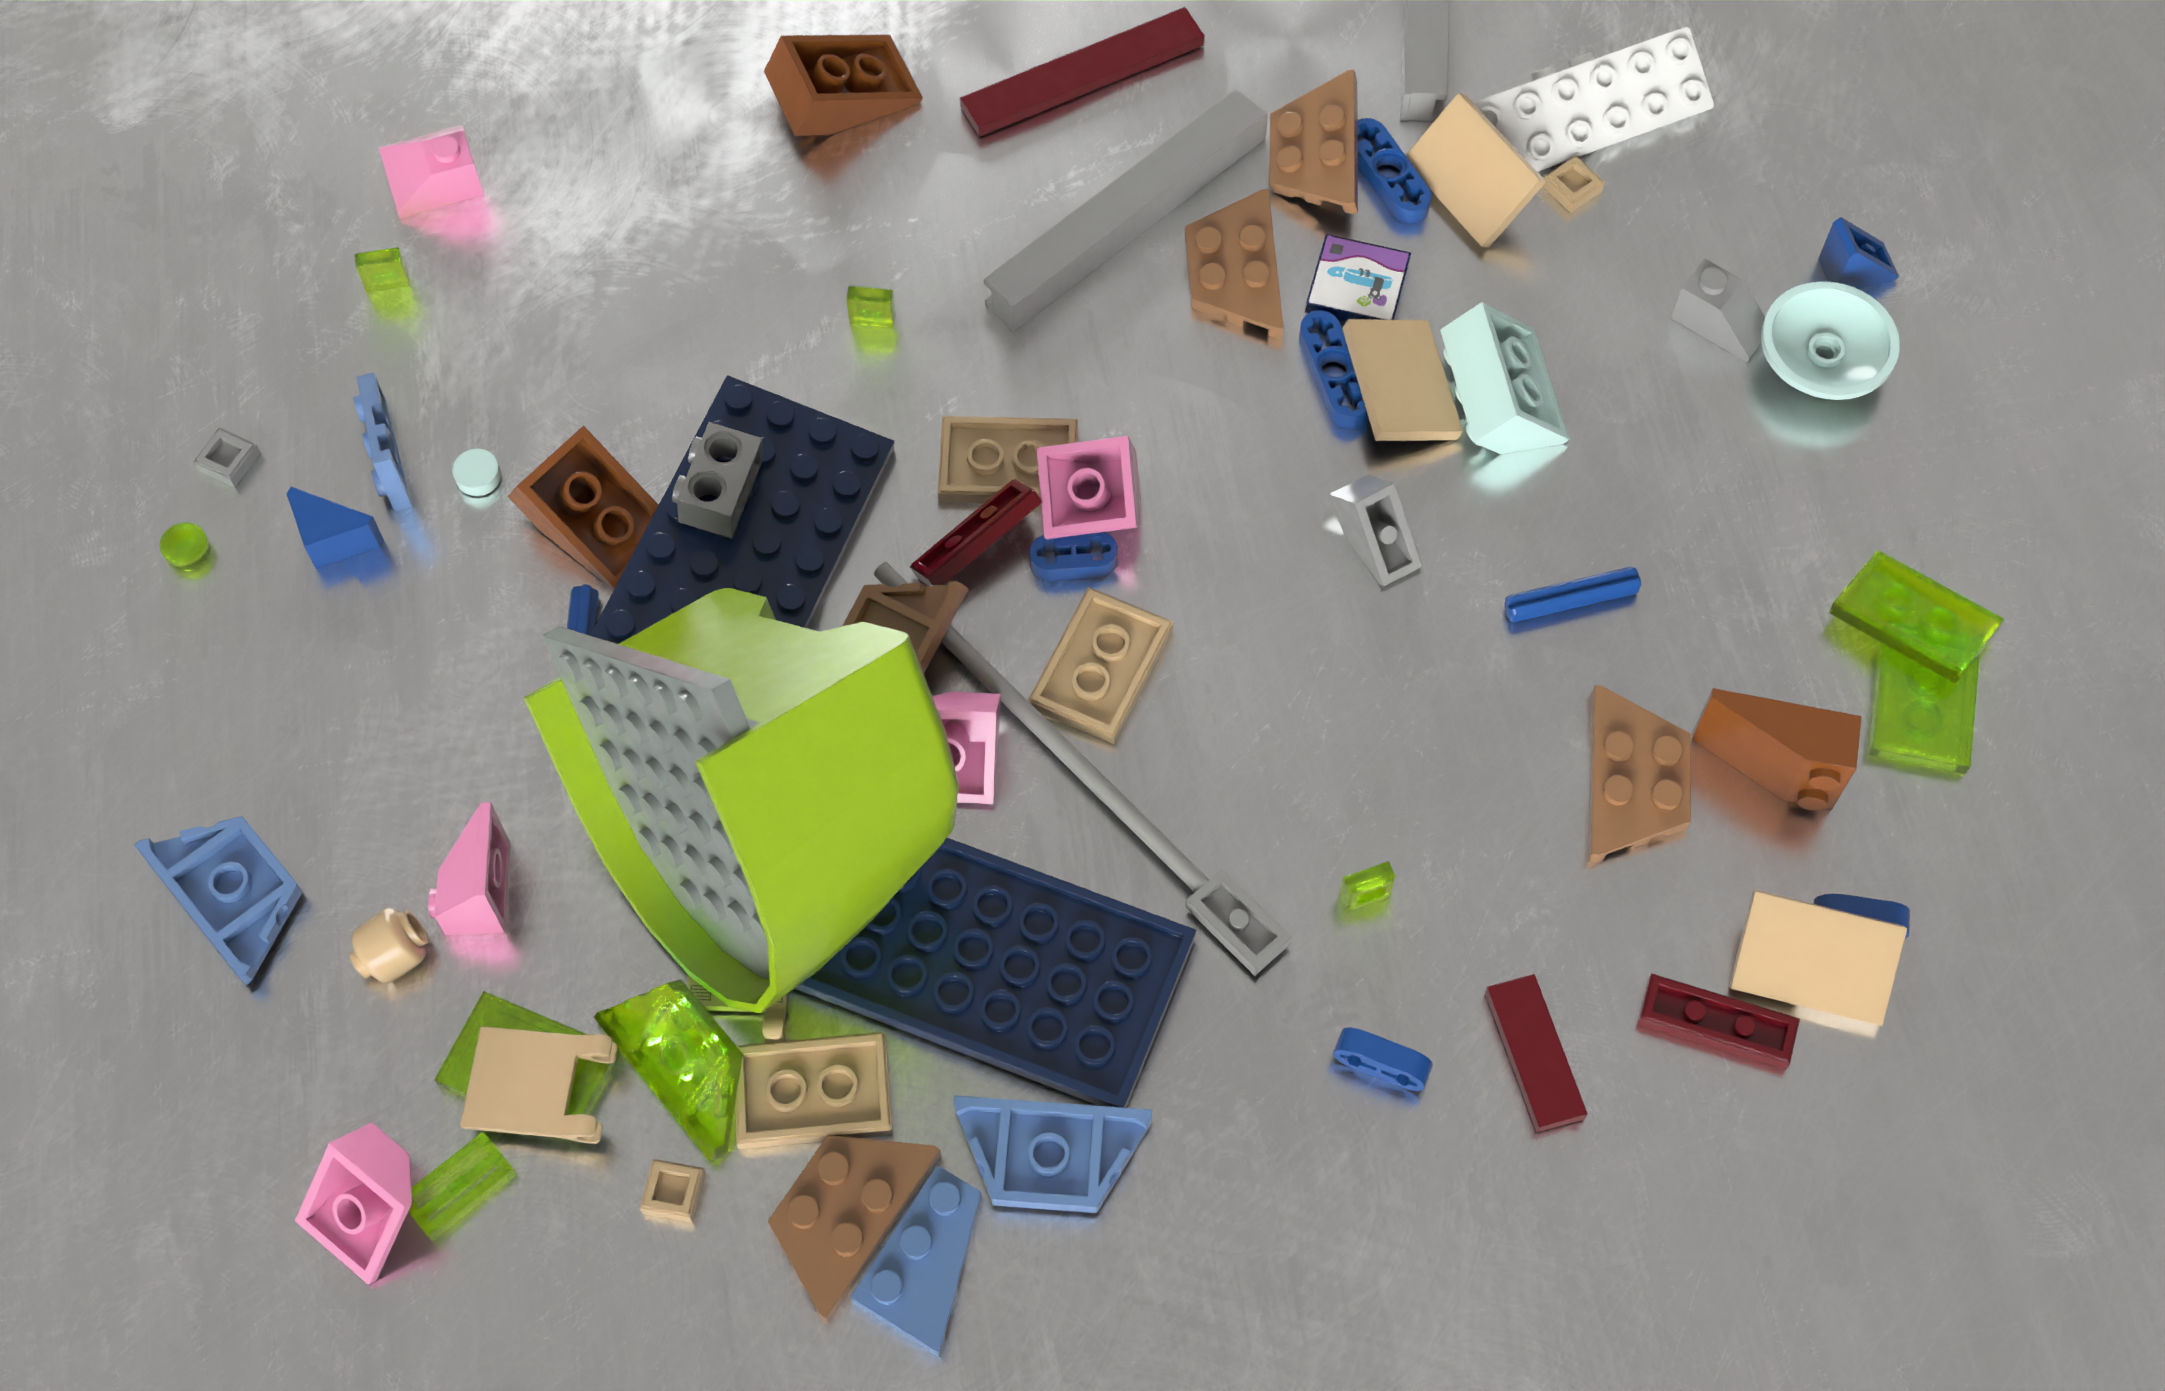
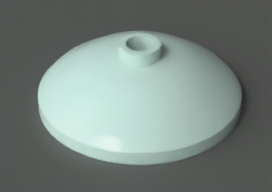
M1811 282L1786 291L1769 308L1761 330L1763 351L1773 370L1795 389L1823 399H1852L1874 391L1890 376L1900 351L1898 330L1887 310L1865 292L1835 282Z

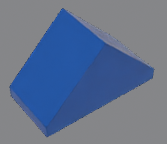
M1842 217L1833 222L1818 258L1828 282L1841 283L1861 289L1893 282L1899 278L1884 242Z
M292 486L286 493L303 545L316 569L379 548L384 541L373 516Z

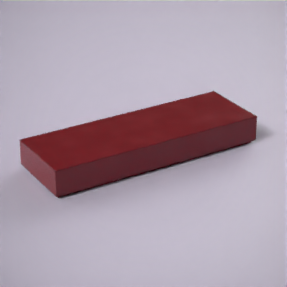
M1016 479L1011 480L916 559L910 566L911 570L919 580L928 586L944 585L1038 507L1042 500L1034 489Z
M1651 973L1647 981L1637 1025L1786 1070L1791 1062L1800 1018Z
M1535 974L1487 986L1485 995L1536 1133L1584 1120L1588 1114Z

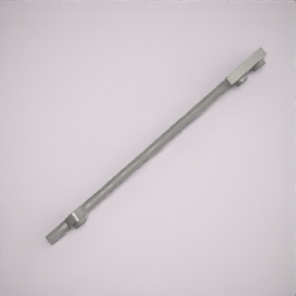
M887 562L879 565L874 572V576L882 584H886L889 587H897L903 583H908ZM949 625L941 642L993 694H1000V701L1195 892L1186 900V908L1254 976L1291 944L1292 936L1223 869L1211 879L1205 876L959 632Z

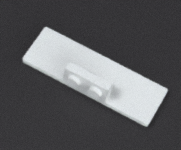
M1683 27L1596 59L1593 51L1568 60L1570 65L1568 69L1557 72L1555 65L1531 73L1532 81L1473 102L1537 172L1566 162L1575 155L1580 157L1714 107L1689 27Z

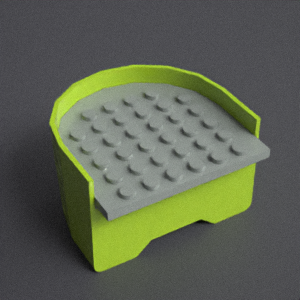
M724 588L703 596L619 644L561 626L542 635L560 677L523 698L580 821L607 871L646 928L692 979L729 1007L762 1013L820 970L878 915L900 888L942 845L954 829L959 789L958 778L945 728L910 638L905 632L867 622L819 632L777 621L767 597L732 588Z

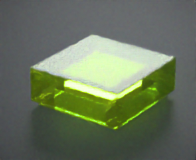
M399 247L354 254L355 267L366 293L410 286L409 272Z
M848 286L846 301L850 325L894 328L896 314L893 290Z
M1389 861L1342 878L1339 898L1345 911H1351L1390 897L1396 876Z

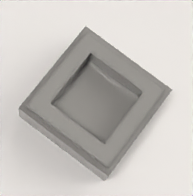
M218 428L195 458L193 464L197 471L235 488L261 452L256 444Z

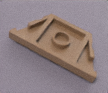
M1354 69L1343 72L1270 113L1269 183L1273 193L1291 198L1301 197L1306 202L1320 206L1323 201L1342 205L1346 213H1358L1357 77Z
M1262 189L1185 226L1191 309L1208 315H1220L1226 321L1242 327L1247 321L1269 329L1268 336L1283 338L1284 326L1269 189Z
M949 581L948 585L924 586L922 583H903L897 587H889L886 584L864 585L842 626L867 622L907 633L924 674L969 589L957 581Z
M1594 685L1591 693L1588 862H1598L1603 860L1606 854L1628 846L1631 849L1649 843L1656 836L1666 837L1686 830L1691 822V733L1611 690L1598 685Z
M827 1135L768 1220L769 1226L822 1320L828 1323L941 1157L939 1148L933 1145Z

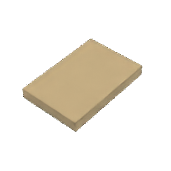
M1458 93L1406 154V157L1428 188L1481 247L1489 248L1546 183L1473 102L1461 93Z
M1348 319L1342 330L1375 441L1457 440L1462 434L1463 429L1429 321Z
M942 416L938 502L985 503L1014 479L1034 489L1041 499L1037 448L1078 442V419Z
M1088 587L1028 701L1042 715L1114 745L1173 631V622Z
M1753 889L1729 987L1734 990L1883 1026L1907 927Z
M885 1032L733 1046L736 1136L739 1150L823 1142L827 1135L852 1138L893 1135L887 1038Z

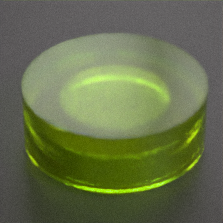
M184 522L173 525L165 531L160 539L159 547L161 554L166 562L177 570L187 571L201 566L211 552V544L207 535L200 526L194 523Z

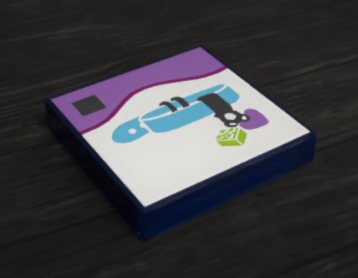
M1326 234L1307 298L1305 313L1327 311L1333 314L1339 321L1347 322L1348 319L1395 320L1410 263L1411 252Z

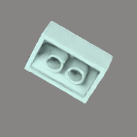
M1481 302L1440 329L1445 345L1443 350L1444 357L1452 368L1456 382L1454 387L1455 394L1463 405L1466 415V431L1476 445L1483 446L1499 454L1561 445L1570 440L1535 328Z

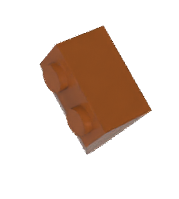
M890 34L781 35L764 69L765 76L795 136L833 135L920 104L923 99Z
M584 425L507 496L543 534L613 591L659 505Z
M1712 688L1693 729L1692 740L1781 800L1797 803L1801 808L1807 810H1832L1857 769L1862 716Z

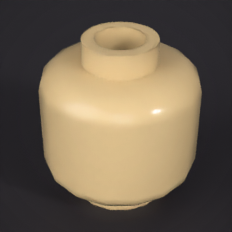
M385 908L354 930L351 936L354 951L349 954L354 968L364 978L372 975L381 982L391 983L423 961L426 954L425 944L429 942V938L424 927L413 913L408 910L400 912L397 909Z

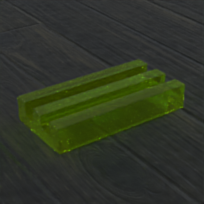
M481 1132L411 1187L412 1204L408 1212L430 1240L434 1241L517 1175V1173L487 1135ZM483 1151L488 1154L487 1157L468 1172L450 1183L444 1191L421 1209L418 1207L417 1203ZM495 1166H498V1168H497L496 1170H494L491 1174H489L486 1178H484V1179H483L482 1181H480L477 1185H475L472 1189H470L467 1193H465L462 1197H460L458 1200H456L453 1204H451L448 1208H446L443 1212H441V1213H440L438 1216H436L433 1220L429 1221V1219H430L432 1216H434L437 1212H439V1211H440L442 1208H444L447 1204H449L451 1201H453L456 1197H458L461 1193H463V1192H464L466 1189H468L471 1185H473L475 1182H477L480 1178H482L485 1174H487V1173H488L490 1170H492Z

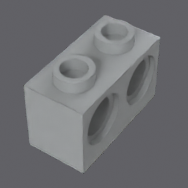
M708 422L703 437L696 436L692 442L688 455V463L691 466L687 476L680 475L673 490L672 502L677 503L678 522L732 538L763 462L762 438ZM722 456L733 459L725 463L715 461L716 458ZM704 495L717 497L716 500L711 502L699 500Z

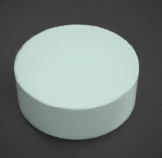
M471 449L463 452L457 457L452 467V473L458 488L471 496H482L490 493L498 486L501 480V469L496 457L485 449Z

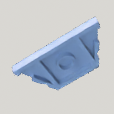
M243 816L219 821L216 825L208 828L198 826L181 830L180 837L155 843L148 838L134 844L246 986L250 983L303 891Z
M954 1095L953 1100L954 1110L993 1206L1097 1213L1152 1123V1110L956 1095Z

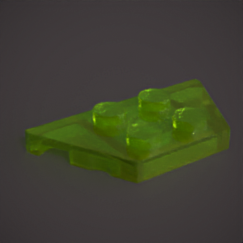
M678 979L651 989L647 993L637 995L616 1006L597 1012L594 1019L607 1035L612 1038V1041L617 1044L619 1050L707 1159L711 1162L724 1157L728 1152L743 1053L683 980Z

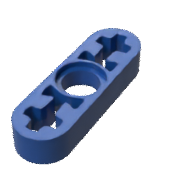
M1372 118L1359 119V169L1396 220L1404 224H1416L1423 221L1429 213L1431 202L1430 189L1380 121ZM1375 140L1374 147H1372L1369 141ZM1386 164L1393 165L1399 169L1400 174L1395 177H1385L1377 171V168ZM1405 195L1409 201L1403 203ZM1418 201V205L1414 206L1412 202Z
M1327 311L1310 312L1302 319L1299 332V344L1330 419L1339 427L1346 429L1357 428L1366 422L1368 414L1342 327L1338 319ZM1314 329H1319L1322 334H1327L1326 348L1323 350L1320 336L1317 333H1312ZM1329 362H1338L1345 366L1347 372L1342 376L1332 377L1327 375L1322 367ZM1347 389V398L1352 406L1357 405V410L1351 411L1347 405L1342 406L1343 390Z

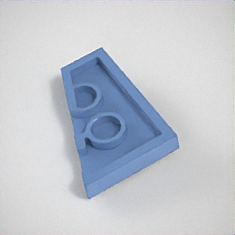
M375 372L357 376L360 395L354 396L353 399L361 423L365 422L367 432L362 433L368 456L375 468L371 473L379 497L388 496L394 512L411 508L413 506L385 395Z
M937 1165L850 1296L852 1303L939 1358L944 1346L945 1333L951 1311H953L959 1279L982 1199L981 1191Z

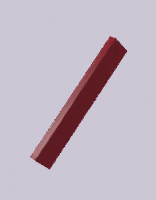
M1183 7L960 97V106L980 137L1202 47L1205 43V35L1187 8Z

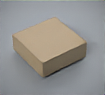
M1576 155L1543 178L1546 181L1543 188L1570 213L1603 192L1605 182Z
M653 1159L640 1205L642 1214L693 1223L705 1177L704 1168Z

